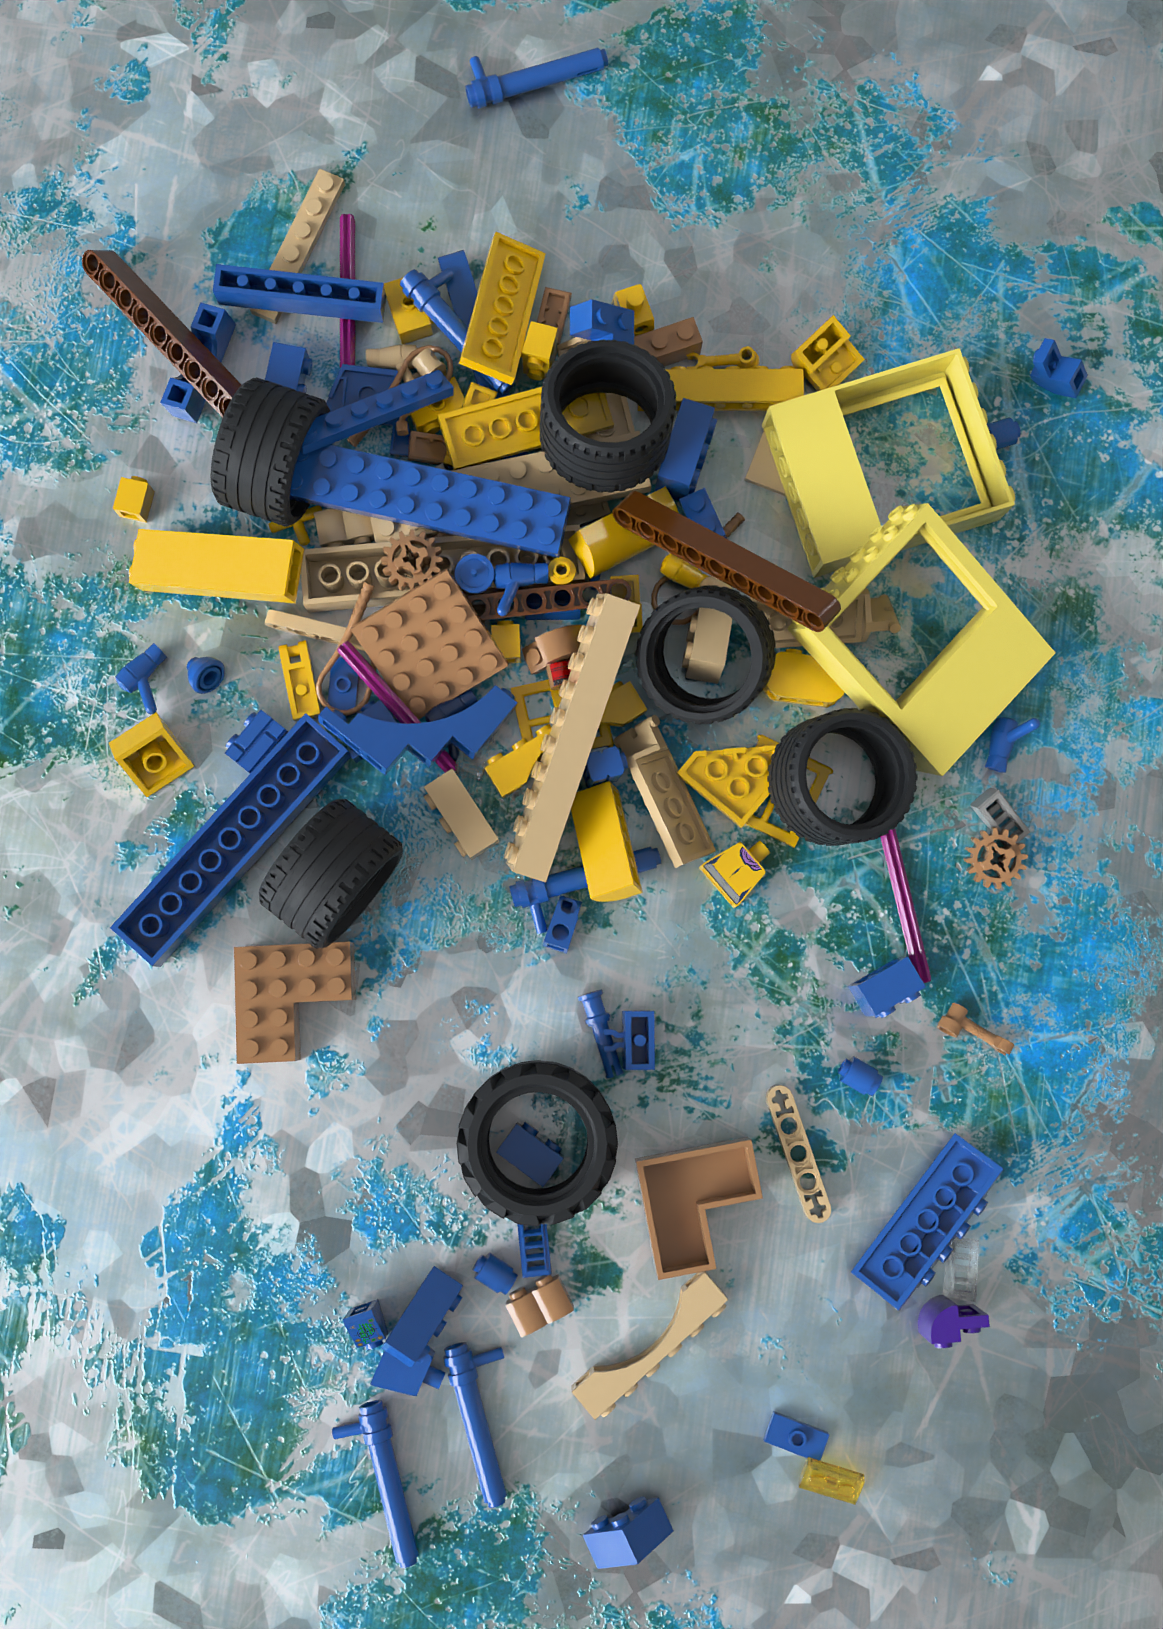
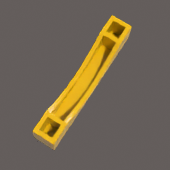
M619 681L613 685L600 725L623 727L646 713L648 709L631 681L625 684ZM550 724L535 732L537 737L527 742L526 738L512 745L513 751L505 756L502 753H498L487 760L489 765L485 767V771L502 799L527 784L536 761L544 752L540 748L545 734L550 735L552 729Z

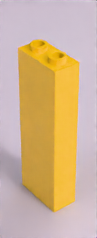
M138 529V535L134 541L133 563L129 569V583L142 591L296 603L304 548L294 540Z

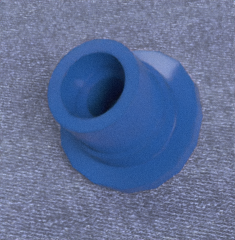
M469 554L457 563L454 577L462 590L478 594L486 591L492 585L494 568L485 556Z

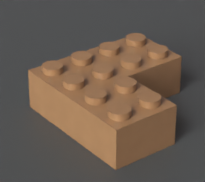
M333 942L328 947L317 949L311 944L234 947L237 1064L301 1060L299 1003L356 1000L355 951L353 942Z
M744 1137L635 1158L658 1280L716 1269L705 1210L763 1199L752 1140Z

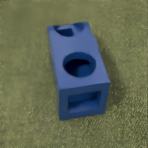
M560 895L543 942L544 947L567 954L578 920L581 901Z

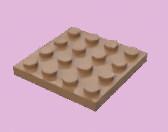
M448 568L351 627V631L390 689L395 692L418 720L424 717L437 704L454 699L509 665Z

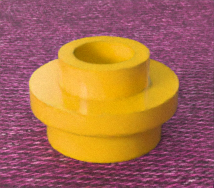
M566 557L555 558L548 566V577L556 585H567L575 578V565ZM560 566L567 569V572L563 575L556 572Z

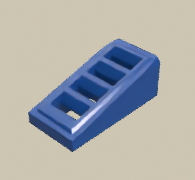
M517 1224L523 1278L551 1275L552 1268L547 1224H541L539 1229L524 1230V1225ZM542 1235V1240L525 1242V1237ZM543 1247V1253L527 1254L526 1249ZM544 1260L545 1265L528 1267L529 1261Z

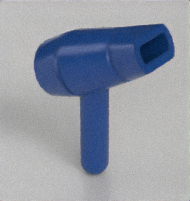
M510 562L495 565L494 584L497 588L505 589L497 608V613L500 616L508 614L519 587L535 583H548V564Z
M154 643L144 653H141L127 663L115 676L116 682L124 691L132 693L139 688L145 710L150 715L156 713L157 707L148 678L157 666L167 658L163 651Z
M996 718L991 730L989 756L985 768L1006 773L1008 759L1016 740L1039 728L1040 721L1037 718H1032L1018 726V722L1012 718Z

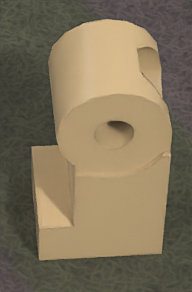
M430 348L424 349L414 358L412 364L417 369V372L413 374L415 379L436 370H440L446 377V366L443 362L439 361Z

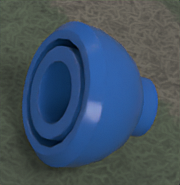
M194 657L187 663L188 681L193 690L199 694H206L215 690L224 678V664L216 658Z

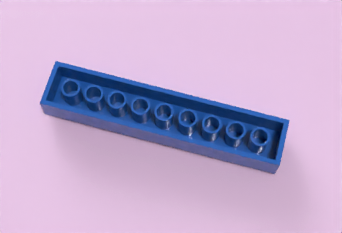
M327 445L304 455L300 451L290 489L291 500L555 558L560 557L571 508V498L567 496L334 445Z
M305 713L113 923L110 929L151 966L161 967L351 758L350 752Z

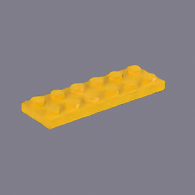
M495 232L459 364L512 385L516 376L546 253L499 232Z
M542 387L439 414L438 421L453 469L457 470L541 448L540 412ZM593 393L579 397L570 403L562 413L568 424L583 436L610 429L614 426L605 393Z

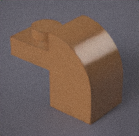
M569 625L551 630L536 637L535 642L522 648L521 650L531 675L539 674L546 670V667L550 664L570 660L573 652H578L581 642H578L577 638L582 625Z

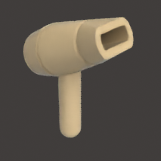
M399 344L380 349H366L368 367L393 369L399 372L406 357L416 350L417 346ZM414 358L409 363L402 377L404 383L415 379L409 370L415 368L412 364Z

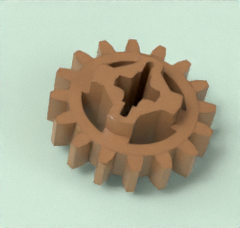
M410 529L409 536H405L400 531L399 540H395L392 537L389 539L392 545L391 548L383 547L384 553L388 556L381 558V563L387 566L383 569L384 575H391L389 578L391 585L399 582L398 587L400 591H403L406 586H409L410 590L432 578L433 575L440 573L441 569L437 566L444 564L443 558L436 557L442 553L441 548L434 547L436 542L433 537L426 540L424 531L420 533L419 537L415 536L413 529ZM411 544L422 546V548L419 549L417 547L412 546ZM402 549L399 557L394 559L396 553ZM408 552L416 560L417 570L414 569L413 565L411 566L408 560ZM430 564V567L427 570V572L423 574L425 566ZM407 574L412 576L413 578H406L401 575Z
M991 827L990 834L980 830V839L970 838L974 846L965 847V850L971 853L969 857L964 858L965 862L971 863V866L966 871L970 874L976 873L973 880L977 883L984 879L983 886L989 888L992 882L996 889H1001V882L1010 887L1012 886V877L1021 879V876L1017 873L1018 870H1026L1027 868L1021 864V860L1028 858L1027 854L1020 851L1025 847V844H1016L1015 842L1019 836L1012 834L1008 837L1009 830L1004 828L1000 834H998V830L995 827ZM994 840H1004L1009 845L998 847ZM981 847H983L982 855L978 858V853ZM994 852L1001 855L998 857V865L990 862L994 858ZM1012 858H1014L1013 864H1012L1011 868L1009 869L1008 866H1009L1010 860H1011ZM993 869L998 876H988L982 871Z

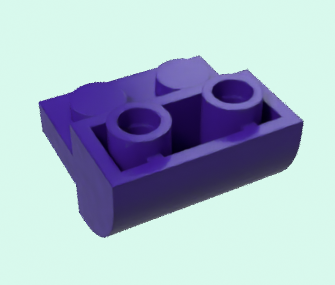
M944 1294L935 1296L927 1301L918 1317V1332L928 1342L934 1344L936 1348H950L953 1346L952 1343L961 1342V1329H963V1333H979L981 1328L990 1327L989 1315L974 1304L957 1305Z

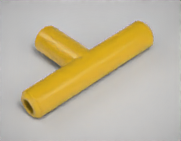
M318 505L308 508L299 521L288 527L270 522L268 524L271 533H276L293 526L299 544L301 546L308 545L310 539L303 522L314 519V513L321 511L322 508Z

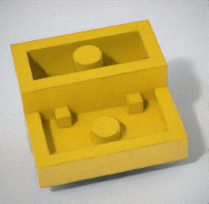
M834 315L791 354L793 366L796 369H803L804 378L806 377L817 391L839 385L865 359L848 340L851 335Z

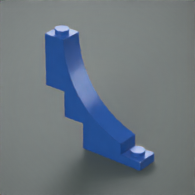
M495 685L484 697L462 712L432 722L393 723L358 713L348 724L346 723L347 718L336 709L331 711L328 707H325L320 712L318 722L386 776L406 751H409L430 768L446 747L452 743L473 760L512 714L517 702L509 690L505 688L500 689Z

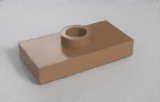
M545 287L537 323L558 328L559 345L572 293Z
M417 431L410 432L409 461L436 465L443 463L446 466L453 467L443 462L447 451L443 435Z

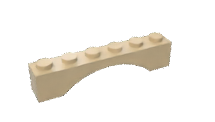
M706 1271L696 1273L680 1288L678 1304L670 1323L662 1335L650 1347L626 1361L591 1367L571 1385L573 1395L594 1420L600 1415L606 1417L616 1407L615 1402L622 1395L628 1397L637 1389V1382L644 1375L650 1377L659 1369V1362L667 1355L669 1357L674 1356L682 1348L681 1342L689 1335L691 1338L696 1336L704 1328L703 1322L710 1316L713 1318L718 1316L726 1308L724 1303L728 1301V1298Z

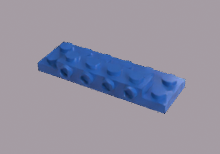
M955 1133L851 1273L900 1311L916 1288H919L921 1284L926 1287L936 1274L932 1270L939 1260L944 1263L954 1250L950 1247L951 1243L956 1237L961 1240L969 1231L971 1225L967 1222L973 1214L979 1216L988 1204L985 1200L987 1193L1004 1169Z

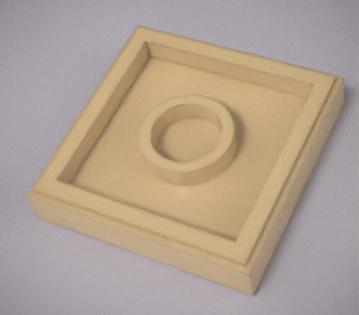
M763 431L744 481L785 496L772 452Z

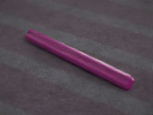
M342 214L340 216V278L355 279V219L352 214ZM340 318L341 368L342 364L355 365V320Z
M345 641L338 647V653L400 723H421L349 641ZM446 750L435 760L444 773L450 769L455 771L458 768V764L450 757Z
M894 828L893 830H888L889 833L880 838L909 959L923 983L931 981V975L896 829Z

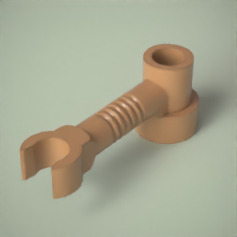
M952 1003L946 1016H942L937 1024L939 1030L955 1038L958 1037L963 1028L988 1043L1003 1055H1006V1053L1010 1055L1014 1044L1009 1040L993 1034L965 1017L968 1010L956 1003Z

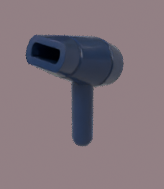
M471 690L466 691L454 699L437 704V706L430 709L425 714L426 722L440 720L462 712L478 700ZM450 743L448 745L449 755L456 762L461 757L460 750Z

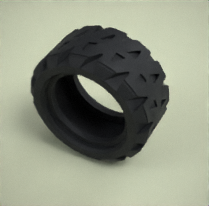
M525 1061L505 1067L492 1075L473 1094L464 1109L458 1127L459 1132L456 1143L458 1163L461 1165L463 1178L475 1197L479 1198L488 1210L503 1219L508 1218L520 1225H554L569 1220L575 1214L586 1210L602 1194L603 1188L611 1179L616 1164L618 1149L617 1129L608 1103L600 1090L586 1076L571 1067L557 1062ZM533 1092L552 1094L568 1102L579 1113L587 1131L585 1155L577 1170L560 1184L542 1189L524 1187L508 1179L494 1162L489 1145L490 1128L496 1113L513 1098Z

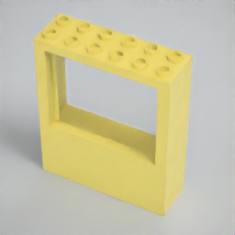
M960 348L769 406L761 426L772 452L813 578L845 567L851 561L850 555L857 548L864 547L870 540L869 535L881 526L847 429L844 415L940 386L981 502L980 504L942 515L940 518L954 534L998 521L1015 505L1014 490L1011 486H1008L1006 481L1005 465L998 458L996 439L988 430L986 411L980 407L977 399L978 388L974 382H971L968 373L969 363L967 358L962 356ZM917 533L902 550L927 542Z
M928 503L908 506L900 505L888 515L889 520L883 526H879L869 535L870 540L864 547L857 548L850 555L851 561L831 575L830 579L832 581L825 588H820L833 595L841 605L840 612L823 631L815 632L792 620L793 622L787 629L860 710L866 709L870 712L878 713L880 717L887 718L891 724L897 726V730L903 733L906 742L908 741L910 744L911 752L914 753V761L917 765L916 771L943 776L1052 658L1055 651ZM919 533L980 603L982 608L895 701L829 626L903 547Z

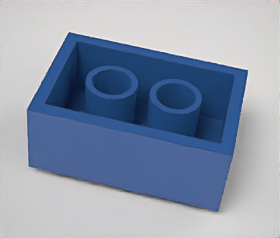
M686 398L682 399L671 433L668 451L657 475L655 491L666 486L672 499L680 501V498L695 492L718 420L713 418L714 407Z

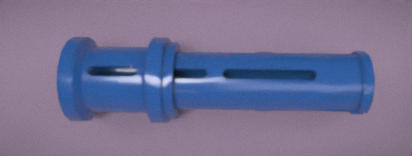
M600 989L578 996V1000L583 1003L587 1016L585 1023L588 1027H592L606 1079L614 1077L611 1065L614 1066L617 1076L623 1074L624 1071L622 1070L616 1050L603 1051V1045L610 1046L614 1042L611 1035H603V1029H609L607 1021L610 1020V1014L605 1011L601 998L603 991Z

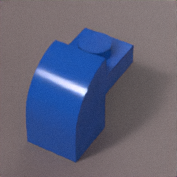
M1044 338L1040 348L1034 353V368L1030 374L1031 379L1040 387L1054 394L1076 398L1088 376L1082 360L1061 356L1055 340Z

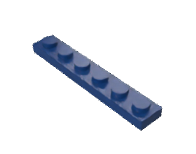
M436 370L318 416L312 423L300 451L303 455L453 396L454 387L440 370Z

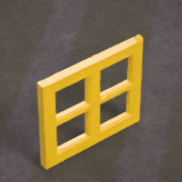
M549 679L510 688L511 693L515 697L514 700L517 702L515 711L522 739L526 738L527 742L533 739L531 727L550 723L551 715L529 720L524 697L550 691L554 707L559 708L562 699L559 696L560 690H551ZM600 725V736L595 737L591 749L604 746L613 747L614 742L610 726Z
M761 734L757 736L758 742L755 747H762L764 745L777 746L780 743ZM809 757L807 769L817 774L809 790L813 801L816 803L829 774H833V770ZM770 799L761 818L752 815L745 823V825L795 848L799 837L793 831L788 832L767 822L774 809V804L771 803Z

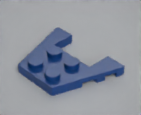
M342 364L326 402L330 412L388 390L398 371ZM408 416L405 419L408 425V434L405 436L397 434L396 422L399 421L400 417L380 424L393 426L390 455L408 457L409 436L411 432Z

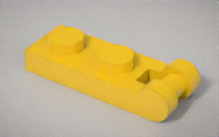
M307 640L299 641L298 645L289 647L287 644L278 646L293 720L299 721L305 713L311 718L318 717L321 708L316 694V683ZM300 656L301 662L291 664V657Z

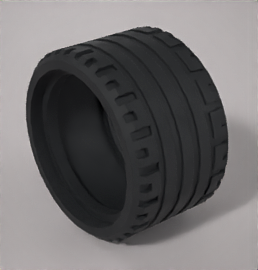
M593 340L585 344H579L577 347L571 348L565 354L559 356L558 361H555L552 364V368L546 373L541 393L540 442L542 451L545 452V458L550 462V466L569 483H573L579 488L582 487L589 491L593 490L601 493L625 491V489L634 488L637 484H642L647 478L652 477L654 471L660 468L667 454L676 411V391L674 390L673 381L670 380L669 372L665 370L664 365L659 363L654 355L649 354L648 351L639 348V346L624 341ZM613 393L637 403L644 410L651 424L640 435L627 441L600 442L586 438L576 432L568 424L562 413L570 403L584 395Z
M258 377L242 384L232 397L225 411L214 445L210 478L211 489L217 502L222 506L286 527L299 521L310 504L290 499L292 478L302 444L312 423L318 416L330 412L325 400Z
M716 585L695 587L664 601L647 618L641 628V636L636 644L637 674L639 679H642L643 684L641 685L645 689L647 696L650 699L652 698L655 701L654 704L667 715L670 713L673 715V718L687 723L712 724L715 721L718 723L723 722L745 710L764 689L774 669L776 641L765 613L762 610L760 611L757 608L758 605L748 596L741 595L739 591L728 587H718ZM710 608L721 611L737 621L745 631L751 648V668L746 682L736 692L725 697L713 699L698 697L685 691L670 676L663 652L665 637L674 620L688 609Z
M843 708L799 723L781 738V743L777 744L774 754H772L770 759L772 762L768 767V792L771 795L770 800L775 806L776 814H779L780 820L788 825L787 828L796 833L798 837H804L806 841L818 845L838 846L875 840L889 833L888 830L896 828L898 823L902 822L905 818L904 815L909 812L910 805L915 798L914 792L917 790V765L914 761L915 756L911 752L909 742H906L903 733L899 732L897 726L891 724L887 718L880 717L878 713L870 712L866 709ZM827 733L843 735L855 741L868 755L874 769V796L865 813L852 824L840 823L823 813L813 801L807 786L806 769L809 756L816 743Z
M333 800L319 810L300 829L278 856L260 886L259 902L278 919L283 920L289 928L294 929L303 939L305 938L314 948L328 947L355 922L390 878L402 857V843L396 837L390 835L383 827H379L377 822L372 818H368L362 810L358 809L349 800Z

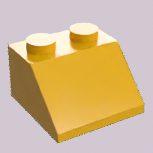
M157 712L109 742L115 760L146 797H149L194 767V764L173 732Z

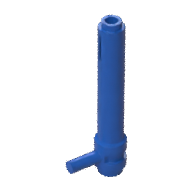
M594 48L497 76L493 74L486 76L479 57L474 56L469 62L476 80L466 85L465 90L470 107L481 109L486 107L487 103L498 104L508 97L602 71L605 66H608V58L605 49Z
M447 268L429 280L422 272L419 273L416 269L411 270L400 282L403 293L408 299L414 300L415 307L420 312H425L462 353L468 326L440 297L441 292L437 289L454 278L453 271ZM479 372L496 392L506 394L515 384L514 381L510 385Z
M650 846L633 851L638 873L655 869L657 865L661 864L658 848L652 849ZM583 865L550 874L546 882L533 878L524 882L521 879L515 881L516 884L509 886L515 908L522 906V908L530 907L537 934L547 932L548 930L541 903L548 902L549 898L588 887Z
M460 1342L444 1349L445 1356L443 1360L445 1367H449L448 1379L450 1386H454L484 1503H488L489 1508H494L505 1503L504 1497L507 1494L476 1381L478 1378L476 1367L504 1359L502 1348L499 1347L473 1356L471 1348L467 1347V1343Z
M374 1400L359 1407V1422L333 1427L332 1436L336 1440L363 1434L364 1443L369 1447L395 1561L399 1563L400 1568H407L417 1563L419 1554L391 1441L393 1432L391 1424H388L386 1420L389 1417L387 1407L383 1406L382 1400Z

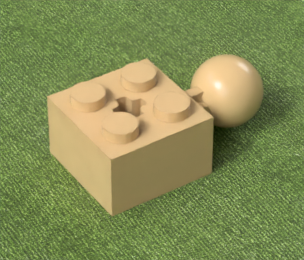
M713 576L705 578L699 585V587L716 585L732 589L730 585ZM699 608L697 616L692 615L686 638V651L682 661V668H687L685 678L718 684L725 666L733 619L726 613L710 608Z

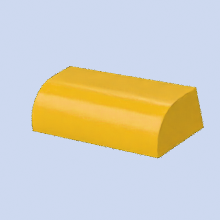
M666 486L647 495V497L679 513ZM612 513L578 530L568 539L590 579L655 546L620 526L615 521Z
M608 781L576 792L571 812L590 898L594 901L610 902L643 893L619 790Z

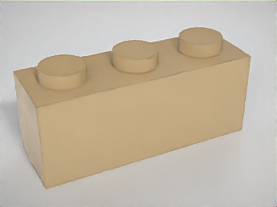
M450 769L424 786L427 792L423 796L432 810L438 808L443 817L439 819V822L447 834L453 831L458 841L454 845L462 857L468 855L473 860L500 842L453 769Z

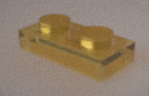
M807 1457L799 1477V1488L856 1505L865 1483L864 1474L810 1457Z

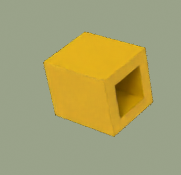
M131 476V479L121 477L113 510L120 517L147 523L155 491L144 478L138 476Z
M505 620L497 622V625H491L492 638L508 663H521L519 624Z

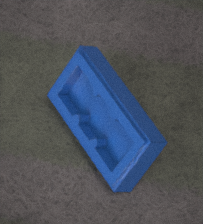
M339 657L330 670L328 704L338 710H349L357 706L359 675L343 657Z
M773 1411L763 1440L766 1443L820 1463L829 1433Z

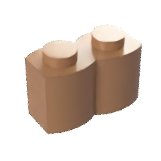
M559 1274L553 1277L551 1275H544L535 1281L536 1286L527 1290L525 1287H520L509 1294L510 1299L506 1301V1307L521 1337L529 1335L574 1311V1305Z

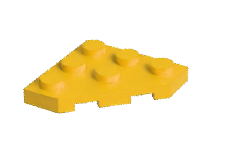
M764 745L762 747L695 751L676 775L742 828L770 794L768 792L769 782H767V776H769L768 767L772 762L770 759L772 754H774L776 746Z

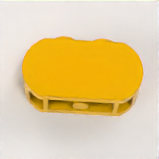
M786 649L785 652L781 651L776 654L774 669L771 672L772 675L763 689L765 694L773 701L826 708L834 705L845 693L811 655L802 654V651L798 649Z

